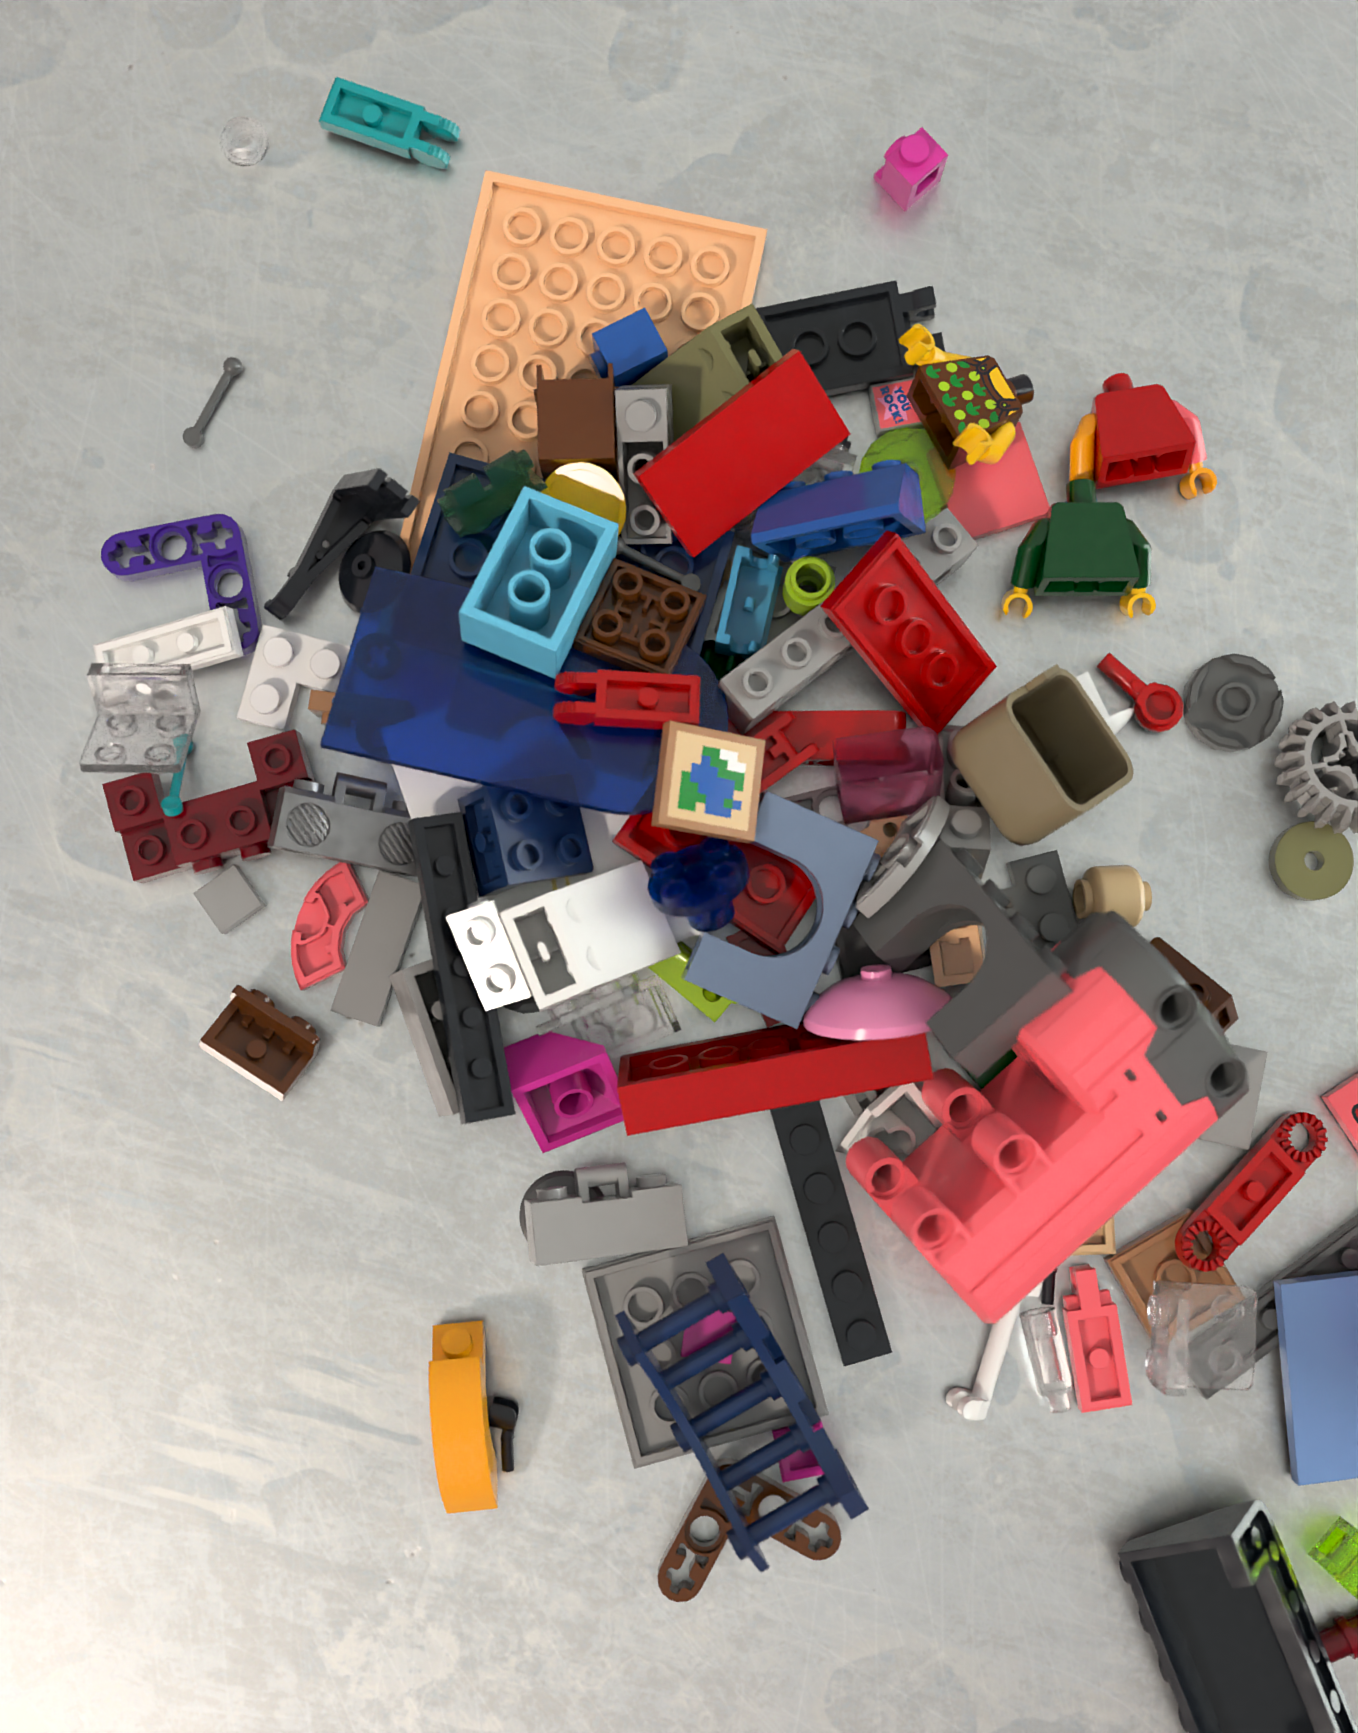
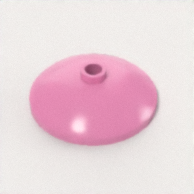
M869 965L860 969V975L837 981L821 992L818 1000L803 1015V1025L814 1034L837 1039L874 1040L911 1036L931 1031L926 1022L945 1006L952 997L942 988L918 976L891 972V966Z

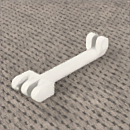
M1043 1281L1028 1296L1039 1297ZM1022 1301L998 1323L992 1325L973 1390L952 1388L947 1393L946 1403L968 1420L977 1421L986 1418Z

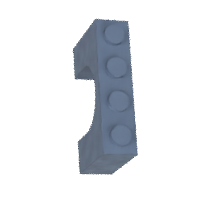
M769 791L761 793L758 804L755 841L750 842V844L794 863L806 874L816 896V915L813 925L807 936L797 946L784 953L770 956L753 954L701 931L681 978L797 1029L800 1021L803 1020V1015L820 996L813 991L821 973L829 975L835 965L840 948L835 946L834 943L841 927L848 929L855 919L858 909L856 908V899L854 897L862 880L869 882L878 866L880 855L874 851L879 840Z

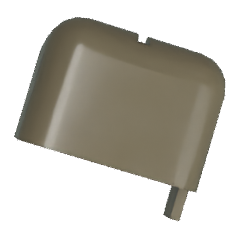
M1057 664L1013 691L962 727L951 741V755L955 765L1001 834L1010 843L1019 846L1039 842L1091 810L1128 784L1133 778L1134 770L1128 754L1079 681L1067 670L1059 668Z

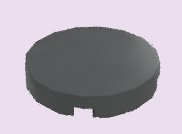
M1233 653L1213 658L1196 669L1185 685L1182 702L1186 724L1198 740L1212 749L1236 752L1254 747L1270 737L1281 721L1284 700L1282 691L1278 689V685L1274 680L1276 677L1269 667L1254 657Z

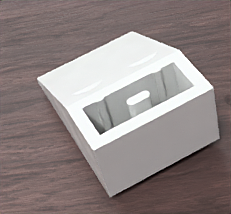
M642 860L546 893L499 913L540 1012L681 953Z

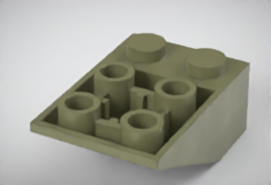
M752 303L707 327L632 385L672 384L674 441H676L783 356Z

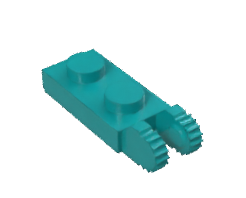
M339 77L334 79L319 118L321 128L408 159H411L413 156L422 164L444 170L448 167L451 156L441 147L419 140L421 131L423 129L432 137L440 140L443 139L450 143H455L461 132L459 126L452 122V120L427 112L424 106Z

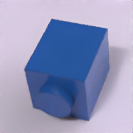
M646 308L592 333L594 352L589 354L592 367L598 378H608V363H613L615 387L632 385L668 358V350Z

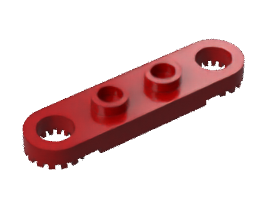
M1290 1112L1281 1116L1180 1227L1175 1237V1251L1179 1260L1191 1269L1204 1272L1215 1271L1218 1267L1225 1265L1224 1262L1228 1260L1238 1246H1242L1306 1174L1305 1171L1309 1166L1322 1156V1151H1325L1327 1148L1325 1147V1142H1328V1137L1325 1134L1327 1130L1323 1127V1122L1318 1120L1315 1115L1305 1112ZM1296 1123L1303 1124L1309 1133L1308 1145L1302 1151L1295 1150V1147L1290 1145L1292 1141L1288 1138L1291 1137L1289 1132L1293 1130L1291 1127H1295ZM1206 1231L1212 1238L1213 1248L1208 1257L1200 1260L1193 1254L1194 1250L1191 1249V1246H1193L1191 1240L1195 1239L1193 1236L1198 1235V1232Z

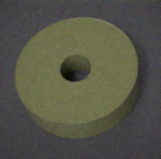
M1314 821L1303 822L1284 830L1275 839L1269 853V869L1274 882L1290 897L1303 901L1321 900L1337 894L1350 880L1354 867L1353 851L1346 837L1342 833L1334 834L1332 826L1326 824L1323 828L1314 829ZM1308 852L1314 854L1317 858V867L1314 870L1309 869L1305 864V856Z

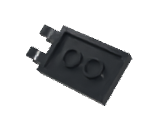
M897 280L759 307L756 310L782 356L792 349L800 350L827 396L867 389L869 385L913 378V366L907 364L904 357L909 349L900 344L898 339L911 328L910 320L923 321L934 319L936 299L933 286L899 294ZM942 332L932 334L935 346L945 351Z

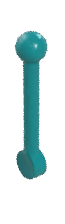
M184 736L179 737L174 743L177 757L170 793L161 802L164 814L171 817L177 816L183 811V804L179 797L187 755L194 748L192 740Z

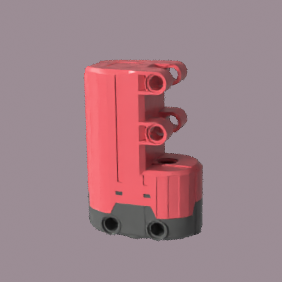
M1113 910L1091 913L1051 949L1068 968L1061 977L1071 987L1073 992L1021 1029L1017 1037L1019 1042L1011 1048L1018 1056L980 1091L953 1069L943 1068L933 1072L934 1079L924 1081L921 1090L922 1099L942 1126L905 1160L901 1161L883 1141L875 1137L860 1139L852 1145L846 1156V1167L849 1173L983 1323H998L1249 1092V1074L1246 1065L1228 1043L1221 1025L1207 1011L1205 1006L1199 1002L1196 993L1190 989L1179 973L1159 951L1140 935L1137 929Z

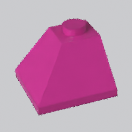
M543 1031L504 1047L512 1094L542 1153L624 1121L617 1091L618 1076L604 1045L550 1031Z

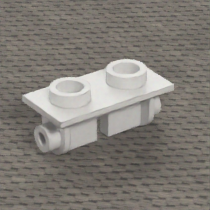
M483 898L469 904L468 909L446 916L485 1011L533 995L494 900L488 901L487 898Z

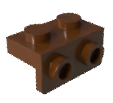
M236 985L231 991L230 1003L199 1040V1048L283 1102L318 1055L320 1038L316 1035V1030L310 1023L298 1016L290 1018L275 1008L274 1002L261 991L256 989L248 991L242 986Z

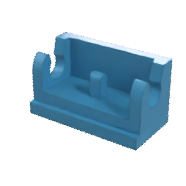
M737 545L715 640L714 653L727 656L733 655L736 658L747 660L767 644L783 567L779 566L780 558L774 554H770L768 559H762L753 556L751 548Z

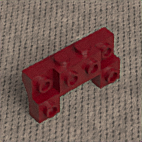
M293 729L248 742L247 745L257 781L182 802L183 811L177 816L171 817L164 814L161 802L165 795L159 774L151 770L102 784L114 831L122 836L133 881L145 883L193 869L195 875L206 874L224 868L222 860L241 855L242 861H250L270 855L271 849L267 846L279 788L284 786L293 787L294 779L315 782L302 734Z

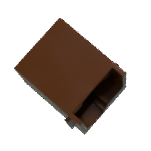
M608 363V378L545 380L542 365H536L537 389H534V397L537 405L538 462L543 479H547L550 474L563 465L587 462L603 468L618 482L615 390L619 387H615L613 363Z

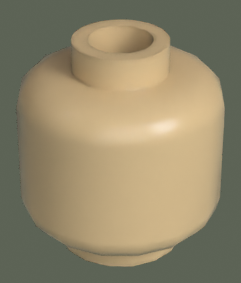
M1129 865L1091 867L1085 871L1082 879H1078L1075 882L1073 888V906L1079 919H1085L1091 913L1113 910L1128 921L1131 926L1136 927L1140 923L1144 911H1148L1152 904V892L1149 883L1142 881L1138 871Z

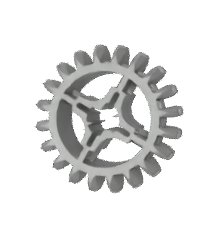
M1333 701L1332 703H1327L1321 710L1317 707L1308 710L1303 715V719H1296L1288 727L1289 735L1286 734L1280 740L1278 746L1282 753L1275 758L1274 765L1284 770L1277 777L1276 784L1289 786L1291 789L1285 795L1284 802L1297 800L1302 807L1298 809L1297 817H1305L1309 813L1315 815L1314 829L1323 828L1330 821L1334 834L1343 833L1348 827L1355 834L1358 833V710L1355 701L1346 703L1341 708ZM1322 737L1324 747L1321 749L1322 759L1318 763L1312 764L1311 751L1314 740Z

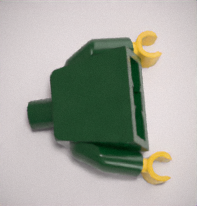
M1077 479L1067 483V502L1051 504L1046 517L1038 519L1032 524L1017 549L1010 580L1014 589L1007 591L1001 600L1004 614L1007 616L1008 605L1012 599L1022 598L1025 600L1022 617L1023 619L1027 618L1033 610L1032 601L1027 593L1028 589L1034 587V596H1121L1119 600L1120 611L1130 618L1133 617L1132 606L1134 601L1142 598V612L1148 616L1155 611L1156 603L1155 599L1146 593V587L1151 584L1152 548L1150 543L1133 520L1126 518L1124 507L1120 503L1096 501V483L1093 480Z

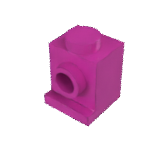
M921 127L912 135L907 137L901 136L888 148L884 155L885 165L874 173L873 178L906 212L940 182L948 154Z

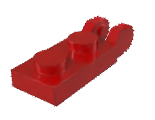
M597 669V673L565 671L559 675L557 674L555 677V688L559 693L575 694L576 696H587L596 693V701L558 702L553 707L554 720L562 722V724L586 725L594 722L596 726L663 730L664 723L675 721L699 726L701 677L695 675Z

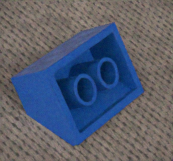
M885 460L873 464L872 471L854 474L852 471H836L826 474L823 482L806 485V482L803 481L789 482L758 507L751 531L752 544L769 554L778 556L785 563L803 557H814L872 545L876 543L886 530L897 533L900 538L925 534L926 528L919 474L906 463L902 464L900 460Z

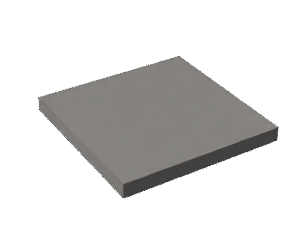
M775 1216L687 1239L688 1246L640 1252L582 1269L634 1469L693 1453V1450L691 1449L686 1453L683 1452L670 1427L676 1421L639 1363L631 1367L624 1358L616 1341L617 1338L623 1335V1332L615 1315L624 1310L640 1332L709 1292L707 1286L715 1281L706 1262L723 1252L748 1291L749 1299L759 1316L764 1318L819 1417L829 1415ZM684 1331L651 1349L663 1370L684 1358L680 1356ZM742 1348L732 1354L731 1365L716 1363L678 1385L675 1389L693 1418L760 1379L759 1373L766 1368L754 1348L747 1352ZM770 1397L704 1435L703 1438L708 1447L711 1448L786 1427L795 1422V1419L782 1397L775 1401Z

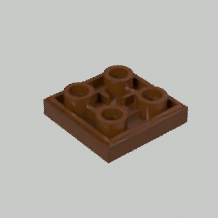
M614 558L574 638L573 648L627 671L673 674L705 606L707 595Z

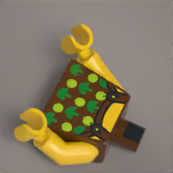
M921 324L913 325L898 339L900 344L909 349L904 355L906 363L909 365H914L915 363L919 365L907 393V398L947 469H954L965 462H968L970 465H973L976 461L990 465L996 464L1015 439V427L1023 413L1022 405L1033 400L1034 388L1030 378L1025 374H1020L1006 379L995 358L988 355L970 357L942 351L935 346L934 338L928 329Z

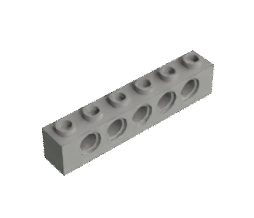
M948 508L925 524V534L910 536L903 541L936 586L958 570L979 546ZM821 604L720 679L711 697L742 735L854 650V647L820 607Z

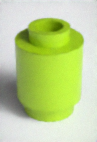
M808 556L796 560L789 567L783 585V599L792 612L805 616L825 601L834 591L835 575L830 565L820 558ZM810 585L816 592L807 593L801 590L800 587Z

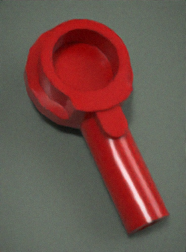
M1110 652L1096 666L1134 699L1135 720L1142 728L1149 732L1161 733L1169 731L1178 724L1183 715L1184 706L1181 696L1175 689L1156 682L1148 685L1145 684Z

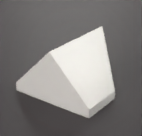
M914 1083L889 1087L864 1110L835 1151L847 1154L852 1145L860 1139L875 1137L883 1141L903 1161L938 1130L942 1124L925 1105L922 1093Z

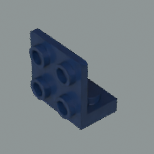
M571 775L486 784L458 799L479 897L497 895L521 884L584 875L593 871L594 867L574 779Z

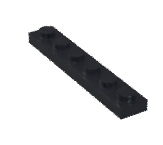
M462 812L412 818L408 825L461 1124L514 1115L516 1113L497 1008L485 1011L446 918L450 914L468 909L469 904L477 901Z
M820 1101L770 1109L843 1366L892 1353Z

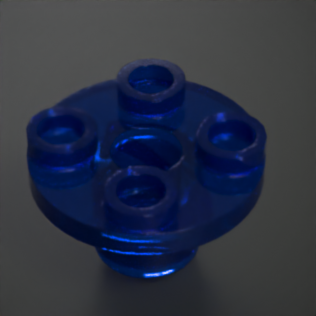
M708 836L700 844L686 847L677 852H665L655 857L650 864L652 874L648 880V893L653 905L662 913L676 917H687L693 929L700 932H713L725 927L733 919L735 907L732 900L747 885L750 877V868L746 856L738 847L729 844V841L726 839Z

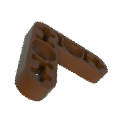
M722 1458L716 1462L722 1471L739 1460ZM759 1473L739 1485L740 1488L751 1493L753 1483L760 1485L752 1494L748 1510L742 1507L746 1503L745 1496L732 1490L749 1524L761 1518L758 1508L764 1498L776 1495L788 1502L800 1495L763 1473ZM706 1475L658 1566V1586L664 1596L675 1602H687L699 1593L728 1539L726 1531L733 1528ZM821 1507L802 1518L801 1521L812 1528H817L820 1522L826 1523L825 1529L830 1537L827 1541L818 1539L815 1545L809 1544L808 1532L796 1524L793 1534L787 1532L792 1526L790 1525L771 1537L807 1558L825 1560L833 1556L839 1549L841 1531L835 1516L824 1507ZM700 1516L713 1518L719 1526L718 1535L710 1542H699L690 1533L692 1522ZM683 1543L692 1553L706 1558L704 1561H701L697 1555H694L689 1565V1577L692 1581L682 1580L678 1586L671 1584L672 1574L668 1569L671 1567L678 1570L682 1566L686 1558V1549L678 1547Z

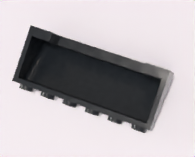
M1261 1500L1246 1501L1227 1506L1131 1539L1121 1548L1118 1556L1122 1577L1132 1588L1139 1606L1140 1622L1143 1629L1151 1636L1159 1656L1158 1662L1161 1675L1171 1686L1178 1704L1179 1719L1186 1732L1358 1733V1727L1272 1516Z

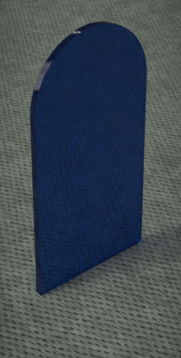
M375 566L364 605L360 609L359 621L335 697L332 699V707L320 742L321 748L615 815L653 813L662 729L596 726L594 722L586 725L557 722L553 717V707L555 704L563 701L595 702L596 693L587 696L559 693L555 688L554 678L462 641L459 611L471 588ZM572 644L558 675L565 671L597 673V669L627 670L576 650ZM686 645L673 674L701 677L699 727L728 732L727 703L724 693L717 686L719 681L708 664Z

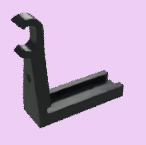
M380 468L343 475L332 490L296 566L289 570L287 574L288 580L277 595L264 604V609L279 620L284 619L296 606L315 578L366 531L372 522L409 518L420 503V500L413 495H406L408 491L393 478L388 477L385 479L388 474ZM323 541L328 543L326 548L322 545Z

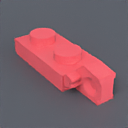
M1089 1264L1069 1267L1073 1294L1063 1296L1064 1308H1062L1078 1409L1085 1413L1132 1405L1117 1305L1111 1300L1108 1289L1099 1290L1096 1269L1094 1267H1090Z

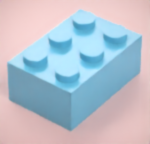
M524 486L459 611L461 640L555 679L613 559L616 557L619 524Z

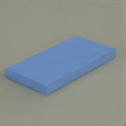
M1358 1270L1273 1280L1291 1480L1298 1486L1356 1479L1358 1478Z

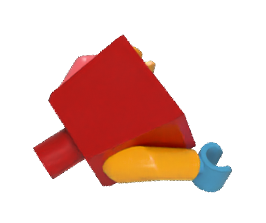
M1117 373L1108 377L1102 385L1104 393L1098 394L1093 398L1091 413L1081 418L1071 441L1069 482L1077 479H1090L1096 483V489L1186 474L1181 479L1179 485L1180 492L1184 498L1190 500L1196 497L1195 477L1201 481L1204 494L1212 492L1217 485V477L1212 470L1203 467V461L1207 459L1201 423L1198 417L1176 400H1172L1164 386L1152 384L1134 388L1128 374Z

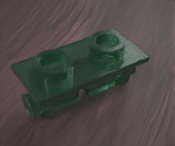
M525 449L518 453L511 450L483 467L490 484L482 487L478 477L472 473L444 489V496L437 499V502L445 514V521L462 538L467 534H476L490 526L494 518L513 509L524 486L540 492L547 488V485L531 469L534 467V464Z

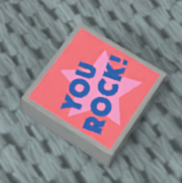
M914 377L869 385L868 395L877 437L924 429L907 398V393Z

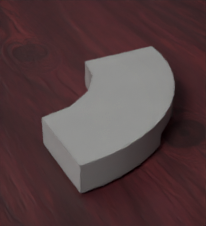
M939 795L933 796L901 823L895 839L880 858L869 882L861 881L856 908L867 918L876 913L899 891L923 862L936 842L950 810V805Z

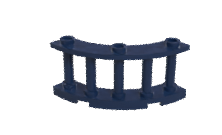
M723 1252L706 1262L715 1281L707 1286L709 1292L640 1332L623 1310L615 1315L623 1332V1335L617 1338L616 1341L628 1364L632 1367L639 1363L676 1421L670 1427L683 1452L686 1453L691 1449L693 1450L733 1527L726 1531V1535L736 1555L741 1561L748 1557L762 1573L770 1568L759 1546L763 1541L828 1503L831 1507L840 1503L851 1520L869 1510V1507L837 1448H834L824 1427L815 1431L813 1425L821 1421L818 1413L764 1318L759 1316L749 1299L748 1291ZM718 1310L722 1314L729 1310L732 1311L737 1319L736 1322L731 1324L733 1330L663 1370L651 1349ZM742 1348L745 1352L754 1348L766 1368L759 1373L760 1379L692 1418L675 1387ZM770 1397L774 1401L782 1397L795 1419V1422L788 1425L790 1431L721 1471L703 1436ZM798 1450H801L803 1454L812 1450L824 1473L816 1478L818 1484L749 1524L732 1489Z

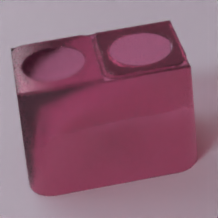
M914 727L837 738L836 748H834L832 740L835 786L844 824L911 815L933 796H940L944 758L938 736L934 730L928 727Z

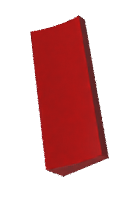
M802 1021L797 1029L789 1025H780L620 1055L617 1091L626 1134L630 1136L934 1079L926 1032L889 1039H837L808 1031Z

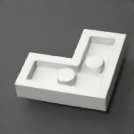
M263 624L236 718L283 732L288 731L301 686L313 690L349 694L357 665L355 660L356 648Z

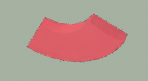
M339 862L315 882L303 900L304 903L298 914L291 937L292 966L296 981L302 991L345 970L347 964L344 954L346 931L355 915L362 911L369 901L352 864Z

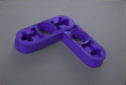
M212 514L121 532L110 536L104 542L101 549V560L104 567L114 576L124 581H136L202 568L210 610L224 606L237 609L241 623L250 628L249 632L243 634V642H241L243 655H248L256 650L262 621L249 551L243 529L230 516ZM222 527L230 535H233V537L225 540L226 547L220 549L214 542L200 543L199 546L203 553L198 554V544L193 533L197 532V535L203 541L218 537L217 529ZM171 536H181L186 541L184 554L175 560L165 559L162 555L164 541ZM147 541H149V549L145 544ZM128 547L137 554L149 552L150 550L155 562L151 564L150 559L145 555L130 558V566L125 568L116 561V558L123 556V548ZM227 573L240 574L243 580L241 591L233 597H223L218 591V582ZM246 604L248 606L247 609L240 608L242 606H245Z

